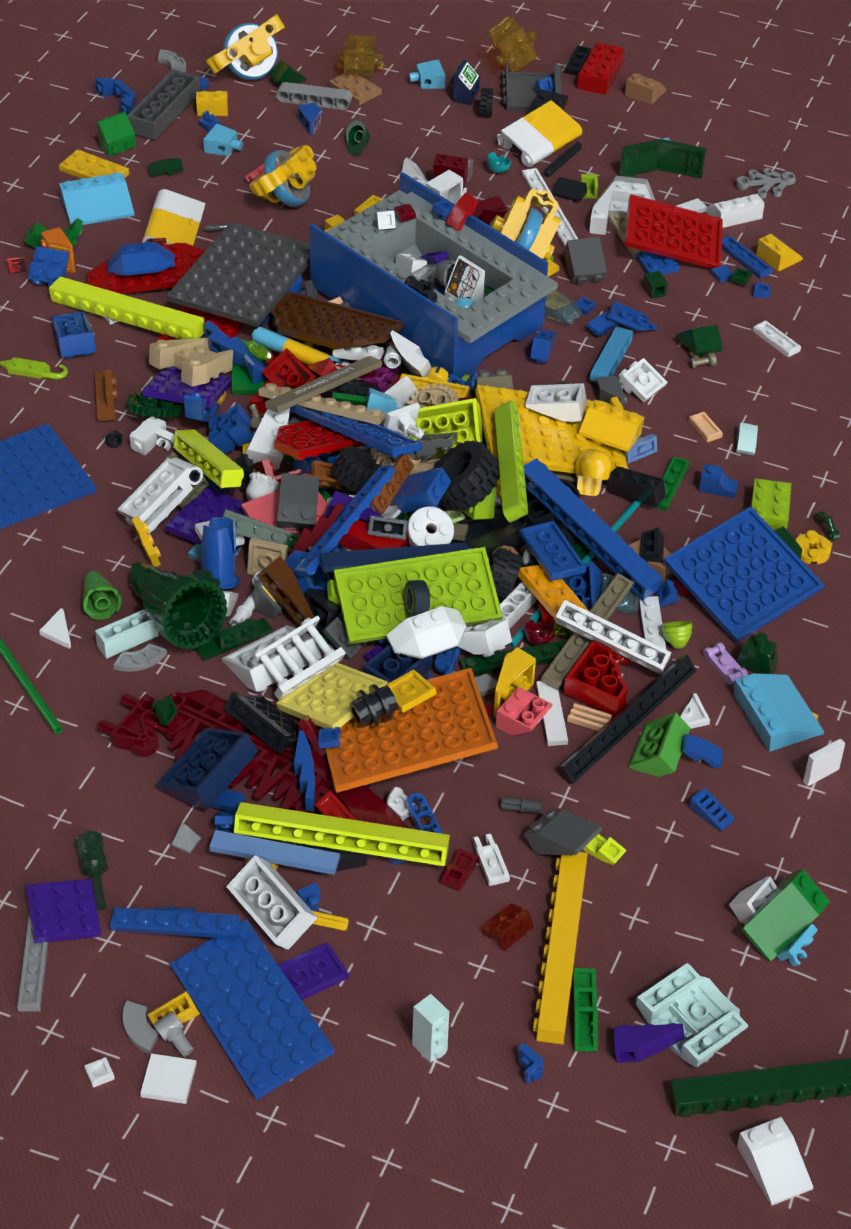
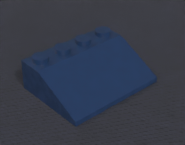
M205 728L156 785L195 807L209 809L215 804L217 798L227 790L230 783L240 775L243 768L252 761L258 750L247 733Z

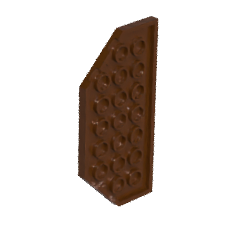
M291 291L287 292L271 310L279 334L315 343L316 345L326 346L330 349L385 343L392 337V330L398 333L404 328V323L400 320Z

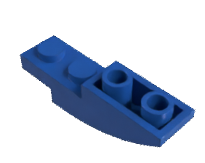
M211 321L204 323V337L209 338L210 350L216 353L233 350L232 363L246 368L247 365L243 357L245 354L258 359L255 351H252L236 336L230 339L228 335H225Z

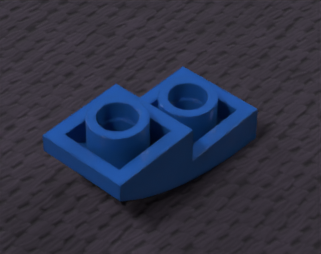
M608 311L587 323V327L591 329L593 334L603 335L609 333L612 327L621 326V324L607 319Z
M689 734L684 735L683 752L687 756L691 757L694 761L703 759L715 769L722 766L723 750L702 738Z

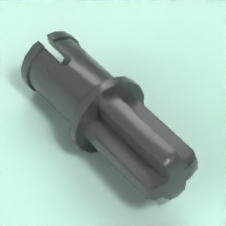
M503 797L501 809L519 811L520 814L526 812L541 815L543 801L524 800V797L522 799Z

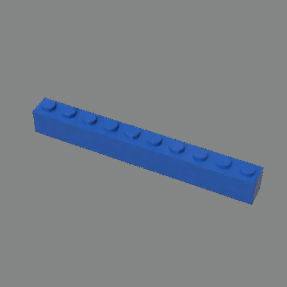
M536 458L524 465L526 488L616 575L619 573L633 581L634 584L631 590L644 600L660 589L663 579L660 574L649 566L646 560L642 559L632 547L627 545L607 523L603 522L582 499L578 498L569 487L561 482L558 476L554 475L544 463Z

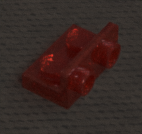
M510 903L483 925L481 930L483 935L498 940L500 949L506 951L533 929L534 925L529 910Z

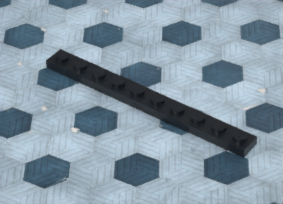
M688 654L682 655L559 766L568 784H574L697 671Z

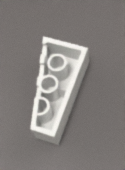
M290 408L279 413L267 409L245 453L248 454L249 459L253 460V463L269 459L273 463L274 469H278L283 459V454L274 449V444L279 432V426L288 425Z

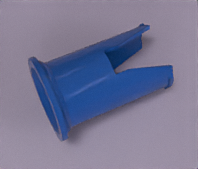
M212 517L209 526H203L201 570L204 569L212 572V577L220 580L219 587L222 589L233 588L240 584V577L236 575L235 521L227 517Z

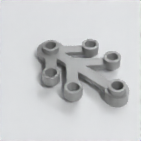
M770 168L764 169L763 174L758 173L756 170H750L748 178L744 176L737 178L736 186L739 190L745 191L750 186L764 185L758 189L757 194L760 198H766L770 188L774 184H779L773 188L772 195L780 197L782 190L786 186L795 184L796 178L792 172L780 174Z

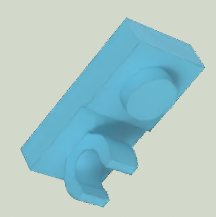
M813 924L808 925L777 955L779 960L789 959V962L794 967L800 965L801 962L797 959V956L800 959L807 957L806 952L801 947H806L814 940L812 936L818 929Z

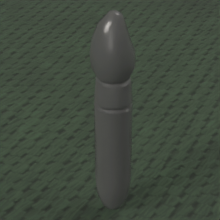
M229 223L210 224L205 226L203 230L209 232L222 231Z

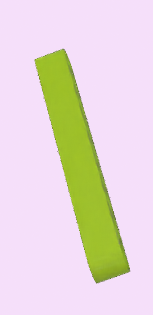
M510 400L495 408L502 507L506 519L511 523L527 515L528 506L519 412L515 403Z

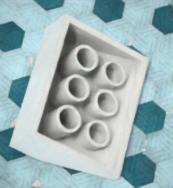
M286 625L223 657L222 661L247 688L256 692L263 691L267 686L277 683V681L262 661L254 665L251 663L254 652L262 646L264 648L268 647L294 631L295 628ZM308 633L299 636L316 659H321L322 655L319 645ZM293 641L284 646L300 669L309 665V662ZM277 651L268 656L283 677L294 674Z

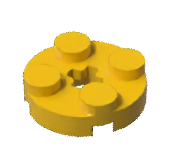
M810 530L796 538V542L802 548L801 560L804 563L810 564L812 561L821 564L829 559L832 542L824 536Z

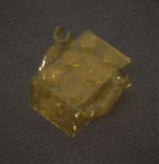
M509 15L487 32L498 53V56L495 57L496 63L503 67L508 64V69L511 72H518L538 57L533 46L534 40L539 35L534 29L526 34L523 26L520 25L518 27L512 15Z
M347 34L344 52L337 54L336 69L343 68L344 73L348 75L362 74L363 76L374 75L375 70L384 71L385 62L383 61V56L380 53L376 54L377 36Z

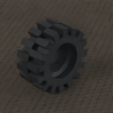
M481 88L480 116L492 117L493 88Z

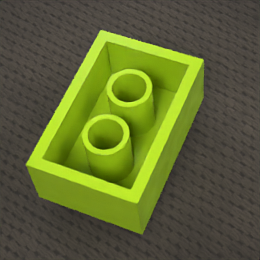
M765 479L754 480L751 507L774 531L783 526L787 530L791 483Z

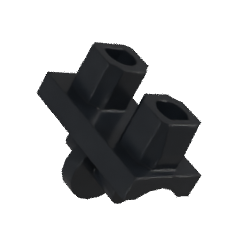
M242 454L239 458L232 461L243 469L244 477L240 489L241 491H246L250 481L249 474L254 473V463L252 459H249L248 454Z

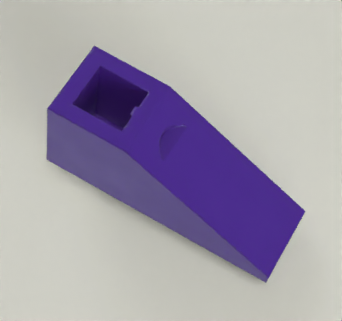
M668 1023L664 1025L646 1024L643 1026L623 1025L621 1027H614L617 1063L640 1062L684 1040L683 1024Z

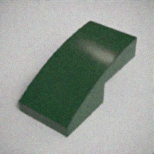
M179 158L163 159L148 164L152 178L165 172L172 176L184 170L183 162Z

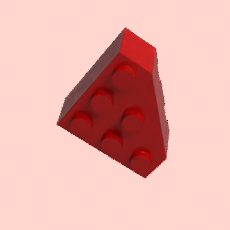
M593 640L565 677L564 694L616 716L626 705L628 688L626 683L623 682L622 673L613 658L611 648Z

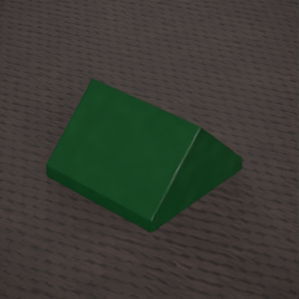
M718 325L694 328L676 335L696 356L720 352L723 349Z

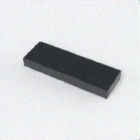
M577 45L564 68V73L578 76L592 48Z

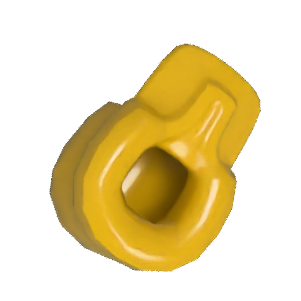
M588 449L577 456L575 472L578 476L577 489L580 494L597 496L601 489L602 480H608L612 469V461L606 452Z

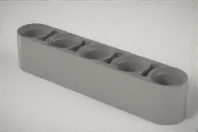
M284 82L281 83L276 97L283 103L305 105L315 102L318 107L346 110L351 103L352 93L344 89Z

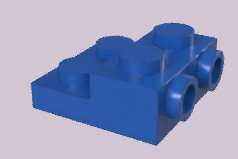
M36 246L34 261L30 264L28 279H32V283L42 285V282H47L48 286H51L59 277L65 278L70 252Z

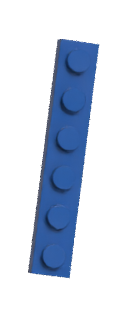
M114 907L109 927L112 931L236 939L240 917L239 915Z

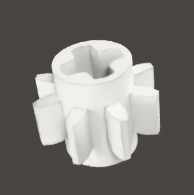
M502 133L497 134L498 145H501L504 149L512 147L513 143Z

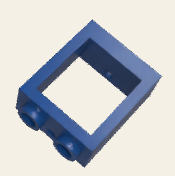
M295 550L285 562L293 571L304 597L306 590L309 588L327 590V583L329 580H333V578L329 579L320 565L313 574L317 586L310 584L308 576H298L295 573V568L309 553Z

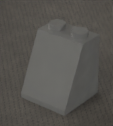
M600 237L567 240L562 258L571 282L584 284L586 282H601L604 280L607 269Z

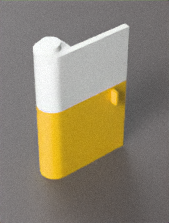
M551 100L502 129L501 133L522 151V163L527 167H531L582 135V128Z
M162 189L158 191L142 243L156 242L159 244V242L167 245L187 243L193 246L206 203L170 190Z

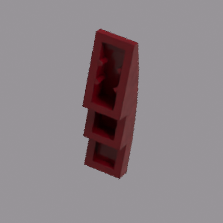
M338 501L329 517L322 514L313 529L306 526L289 556L295 550L305 552L309 549V546H312L319 540L336 520L345 504Z

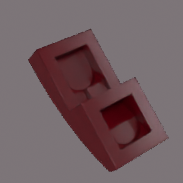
M459 848L452 863L448 864L440 883L460 891L474 870L479 857Z

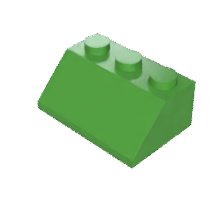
M676 712L647 722L629 767L632 770L657 777L672 774L675 772L679 758L682 755L684 735L689 734L691 728Z

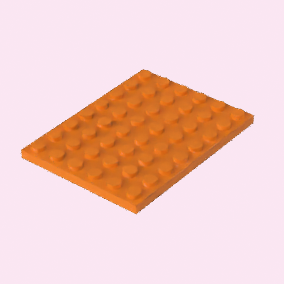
M468 668L428 679L427 681L435 687L436 695L404 713L399 709L391 713V721L387 723L382 718H379V726L374 729L369 724L360 727L354 717L341 726L340 746L325 748L336 793L498 749L497 741L472 669Z

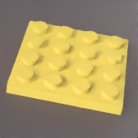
M337 663L283 697L276 704L277 708L300 719L309 715L315 725L322 728L341 727L353 718L350 702L357 699V691L363 690L368 695L370 694V685L375 684L381 688L388 684V682Z

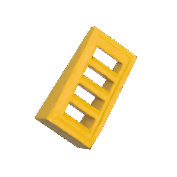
M187 991L147 1014L153 1026L159 1021L157 1017L162 1016L163 1018L166 1016V1013L171 1011L174 1012L181 1023L200 1015ZM187 1005L188 1008L184 1010L183 1006ZM179 1009L180 1013L176 1014L174 1010Z

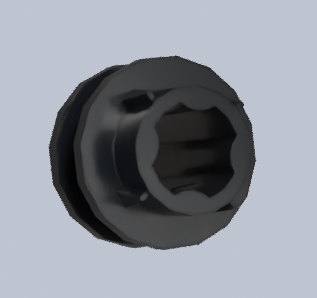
M375 684L370 685V694L368 695L363 690L356 692L357 699L350 702V709L360 727L369 724L374 729L379 726V718H382L386 723L391 721V713L398 709V704L392 690L387 685L381 688Z

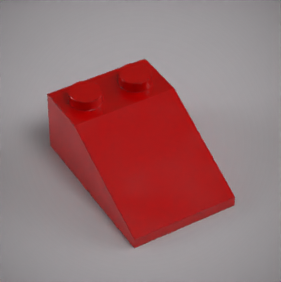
M288 348L262 371L272 384H276L277 387L281 388L289 387L291 390L317 379Z

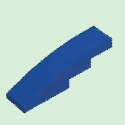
M299 730L294 759L295 776H300V793H306V811H314L316 795L314 763L305 733Z

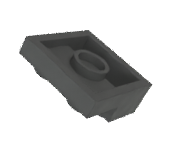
M457 432L423 435L421 439L416 440L422 443V450L414 451V455L428 459L432 458L439 449H451V446L458 440Z

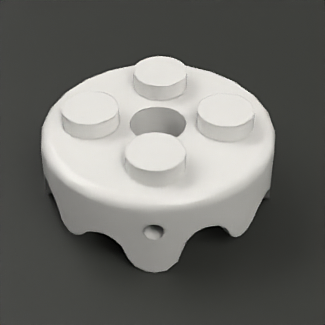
M423 507L416 510L409 518L406 534L409 538L410 546L450 544L454 536V525L449 515L436 507ZM426 526H433L435 528V533H428L426 530Z

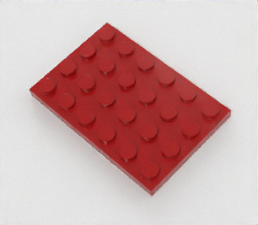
M630 194L628 198L624 246L713 269L721 265L723 219Z

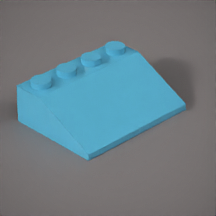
M123 173L100 175L59 183L61 201L70 225L77 218L83 221L82 225L135 216Z
M750 674L735 679L734 696L769 752L824 734V730L788 675Z

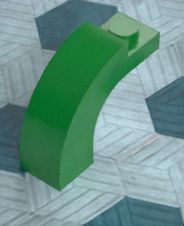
M79 218L62 230L73 247L76 245L78 236L83 230L81 228L83 221ZM36 222L27 231L25 242L34 248L36 246L41 247V232L48 231L49 229Z

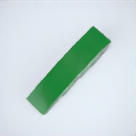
M573 969L574 1052L598 1051L596 969Z

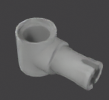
M173 1011L154 1024L165 1041L172 1042L183 1057L188 1056L194 1050L183 1034L184 1030L182 1028L184 1026Z

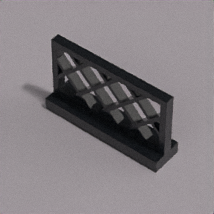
M238 692L231 693L224 710L277 753H284L286 747L297 745L299 725L262 695L243 697Z

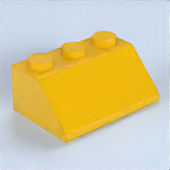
M594 400L587 410L578 435L629 452L642 433L645 417L635 412H629L620 407L609 405L603 401Z

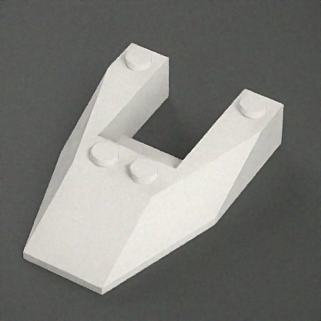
M615 176L594 203L591 214L590 233L606 235L609 215L624 212L627 216L630 194L655 200L648 180Z

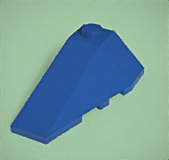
M594 562L584 563L586 572L562 578L589 611L602 595L601 570Z

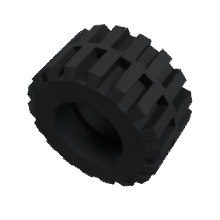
M347 446L332 465V472L340 483L358 493L381 465L376 464L377 460L373 459V456L357 447Z
M501 547L496 550L489 565L498 599L505 600L517 579L522 564V556Z

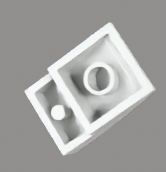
M392 330L393 342L407 369L413 376L426 377L432 367L429 361L424 358L420 347Z

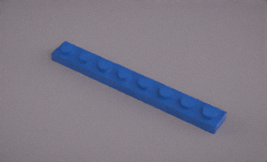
M392 465L380 466L295 568L294 571L298 576H311L316 572V568L320 565V553L330 552L338 545V541L342 536L349 532L351 525L360 518V514L370 506V502L374 497L379 495L383 486L392 479V475L396 472Z

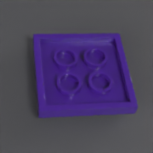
M91 879L26 885V896L34 943L100 937L101 929Z

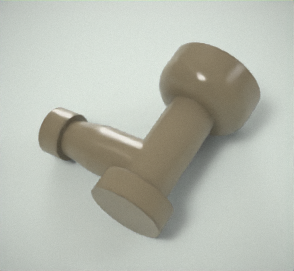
M692 351L689 353L692 357L690 358L692 369L705 364L711 367L717 365L714 352L709 353L704 358H699Z
M256 404L249 406L253 416L251 426L258 428L265 414L260 416L256 409Z

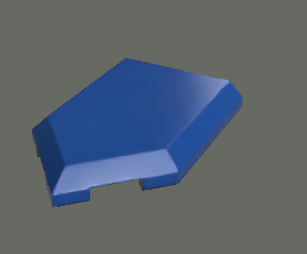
M613 301L607 319L635 331L657 330L658 327L654 323L651 324L644 313Z

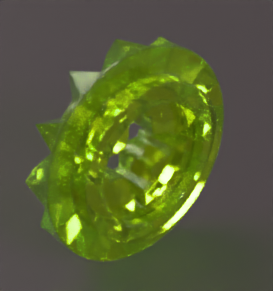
M250 340L247 343L248 350L252 354L263 360H271L273 355L267 347L254 340Z

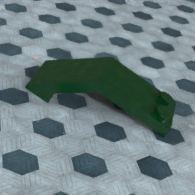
M664 139L623 146L619 176L635 178L637 174L661 170L702 178L707 148Z

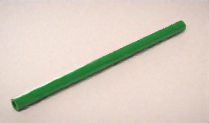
M0 637V655L54 734L61 733L63 727Z

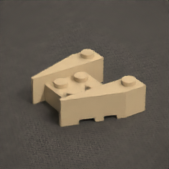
M208 337L167 341L158 340L156 343L150 344L149 364L158 369L175 366L182 370L181 381L191 387L210 382L211 377L215 379L219 377V373H227L232 370L233 350L218 353L210 351Z

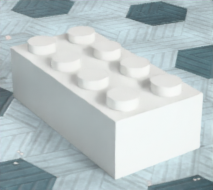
M257 855L226 886L272 941L287 950L318 918L267 860Z

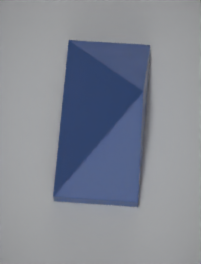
M245 354L243 357L253 385L266 380L267 378L262 371L268 366L267 363Z

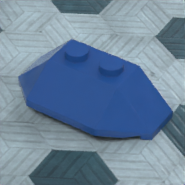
M156 242L122 245L108 260V273L117 275L154 273L166 270L169 267H175V255Z

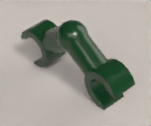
M823 511L815 513L819 518V521H816L817 524L826 523L829 540L835 541L840 538V533L835 528L833 518L826 516Z

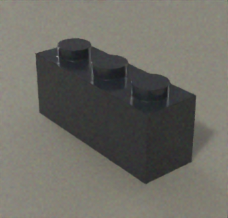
M619 466L610 473L608 478L610 494L654 507H657L666 497L664 479Z

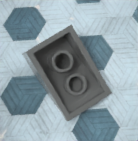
M282 473L276 527L294 530H304L306 526L311 529L315 527L319 477Z
M550 808L543 813V816L538 821L530 825V829L524 835L535 855H577L603 829L600 825L565 809Z

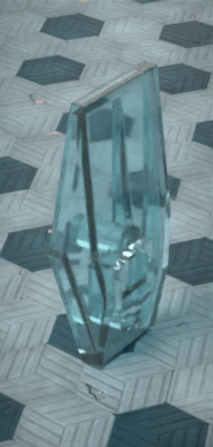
M554 290L546 295L545 317L573 324V319L582 316L581 310L575 302L559 291Z

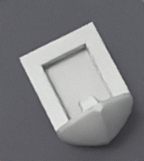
M394 787L387 797V805L402 820L411 816L407 809L408 797L401 788Z

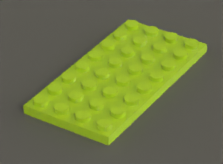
M485 547L333 571L349 644L386 639L387 634L405 619L410 618L405 609L404 589L406 583L412 580H424L426 582L430 595L429 611L441 606L459 610L466 626L500 620L503 617Z

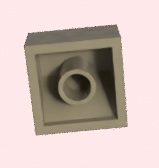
M498 369L496 372L482 370L476 375V383L474 385L475 396L477 385L514 390L512 376L505 369Z

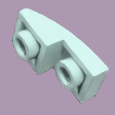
M740 422L737 437V453L754 456L758 426Z

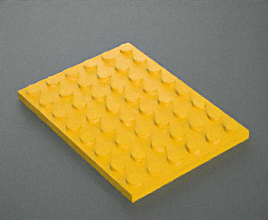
M477 385L475 392L481 407L482 425L487 448L498 462L495 408L511 400L515 403L519 412L524 465L537 458L551 471L576 474L575 462L577 456L585 450L593 449L606 452L610 456L612 461L611 472L617 466L628 469L626 458L621 449L578 435L587 410L593 401L587 400L581 421H561L526 408L525 404L529 392Z

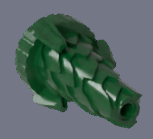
M141 562L132 564L129 577L130 584L128 586L143 601L145 610L154 615L157 631L169 642L183 649H195L210 642L217 635V632L221 630L226 619L227 600L225 599L223 589L219 587L220 580L213 578L212 572L202 569L180 576L173 571L170 573L164 570L163 572L159 568L145 565Z

